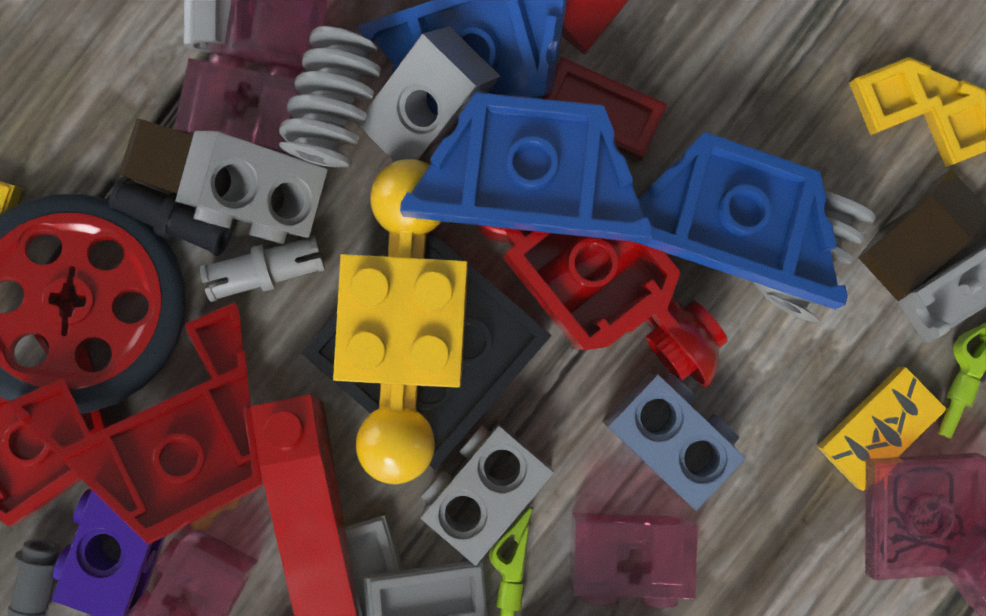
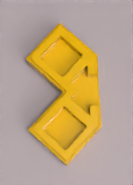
M911 57L857 77L849 82L870 136L924 115L945 167L986 152V90L965 80L959 82L931 70L930 65Z

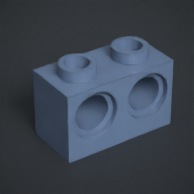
M649 372L603 423L686 503L697 511L746 459L733 446L740 437L715 414H712L708 420L701 416L690 405L696 399V395L675 375L670 373L663 379L658 374ZM653 399H662L669 409V418L666 424L658 430H646L640 418L642 408ZM696 441H706L711 449V458L708 464L697 471L688 470L684 462L687 448Z

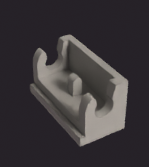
M986 236L954 255L915 290L910 292L908 296L897 301L923 343H929L949 332L951 328L986 307Z

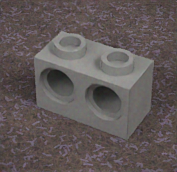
M195 131L175 201L196 207L193 219L230 229L232 219L234 218L252 224L249 235L284 244L287 234L309 238L328 169L218 131ZM225 167L230 174L231 185L228 192L223 197H220L215 189V178L219 170ZM280 186L284 194V201L280 210L275 213L271 205V196L275 188Z
M499 421L490 431L481 425L459 451L466 457L461 466L452 476L445 470H442L421 495V498L428 504L424 508L420 519L475 566L554 474L549 463ZM508 450L518 458L519 467L512 477L500 480L492 477L487 472L485 461L494 451ZM458 496H468L478 503L481 513L471 523H457L448 514V503Z

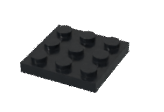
M432 231L426 234L425 259L466 261ZM469 263L462 384L460 388L417 385L416 411L422 414L429 422L435 438L434 455L429 464L434 470L438 468L552 336ZM337 312L301 353L332 381L334 375ZM333 381L370 414L379 409L380 383Z

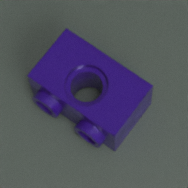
M87 489L81 496L74 512L73 521L78 523L79 526L72 545L68 544L62 550L53 570V578L59 581L51 601L93 616H132L140 609L166 536L147 545L91 489ZM104 534L110 535L118 541L121 548L119 560H113L104 553L102 549V537Z

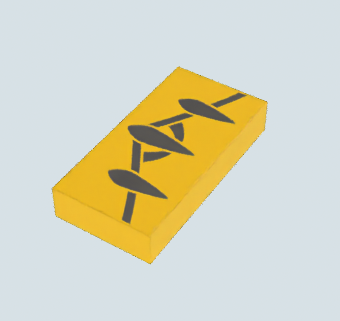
M898 366L816 447L857 489L864 491L947 409L907 367Z

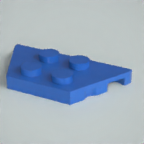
M431 0L358 25V28L363 37L372 42L375 41L394 63L391 69L394 73L422 33L450 26L501 76L487 94L536 98L551 93L553 89L567 0ZM427 93L428 107L437 116L438 106L436 100L430 93Z
M475 92L459 115L458 125L450 136L442 140L430 158L431 165L412 193H406L400 206L402 217L642 243H649L652 236V226L649 218L644 217L632 186L633 178L624 156L619 153L614 141L615 133L604 105Z
M704 132L638 199L644 217L649 218L652 226V236L649 243H636L834 310L846 305L847 302L846 286H838L831 251L837 248L832 223L827 219L824 211L827 199L820 171Z

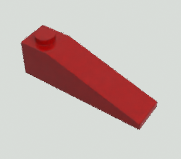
M309 394L250 406L259 466L294 616H360L324 402Z

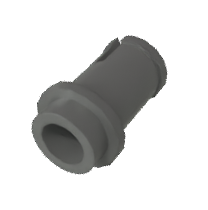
M28 540L24 542L22 550L15 553L14 563L19 568L11 604L7 611L9 616H47L54 580L53 570L61 549L58 544L46 540Z

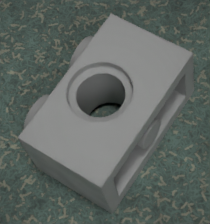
M450 26L422 33L366 109L367 117L365 122H357L356 124L394 162L402 159H417L431 165L430 158L442 140L452 134L458 125L459 115L474 93H488L501 76ZM427 93H430L436 100L438 106L437 116L428 107Z

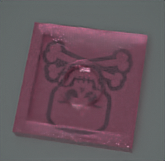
M979 453L866 459V575L875 581L986 573V456Z

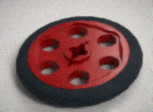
M52 194L23 202L0 215V283L6 281L17 282L24 290L23 302L16 310L8 313L0 312V397L11 401L64 378L82 414L118 404L144 388L165 366L179 341L186 314L184 279L177 257L166 240L155 234L154 227L136 220L121 211L109 208L108 199L87 194ZM40 235L56 236L62 243V252L58 259L46 265L32 262L28 254L31 242ZM105 240L117 242L124 249V258L121 264L109 271L99 270L90 262V253L93 247ZM75 270L73 284L75 285L77 295L81 299L86 300V304L84 307L73 309L72 317H68V333L64 336L67 321L64 319V311L59 306L54 305L55 298L65 297L68 288L72 286V271ZM130 292L142 294L147 298L149 304L147 315L137 323L130 324L117 319L114 307L120 296ZM31 334L43 336L49 345V354L46 360L35 367L21 366L15 357L17 343L23 337ZM94 339L107 342L112 351L111 361L108 366L97 372L83 370L77 359L81 346Z

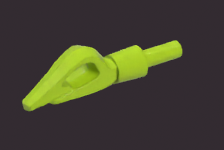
M986 322L965 332L953 344L952 352L960 366V370L946 395L951 401L937 431L938 435L952 439L965 406H973L981 384L980 379L986 371ZM979 335L980 344L970 355L967 351V344L973 337Z
M527 507L489 550L491 563L502 574L495 604L497 608L501 609L500 616H514L515 611H520L522 607L524 584L522 580L530 530L528 523L534 507ZM514 534V540L517 544L511 558L506 560L500 556L499 551L506 539Z

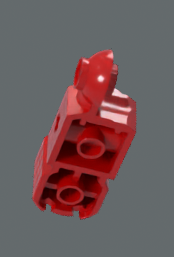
M475 225L483 237L510 245L511 249L505 253L503 259L575 349L590 350L609 347L626 332L631 333L643 322H646L652 329V332L645 337L648 345L664 366L680 381H683L690 375L697 383L707 388L714 379L719 364V349L728 342L727 336L712 315L698 302L692 300L683 308L675 298L673 292L681 272L665 252L632 241Z

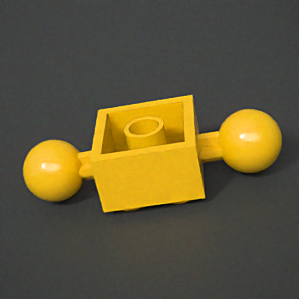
M402 159L390 163L379 172L371 187L370 203L372 212L379 224L389 232L388 257L340 255L333 381L380 383L379 409L372 412L361 424L356 437V453L364 470L376 480L387 484H403L414 480L427 469L434 455L435 438L433 430L426 418L416 411L417 385L460 388L462 384L468 263L467 261L425 259L426 234L434 230L441 221L402 217L400 212L402 199L407 192L412 193L430 164L417 159Z

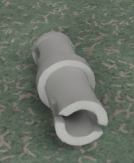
M314 234L309 236V238L265 249L263 244L251 247L250 254L210 265H200L202 283L223 277L228 278L227 280L209 284V287L205 288L210 302H213L222 297L261 287L263 292L276 289L277 282L317 271H326L322 254L304 259L297 258L319 252L320 246L316 235Z

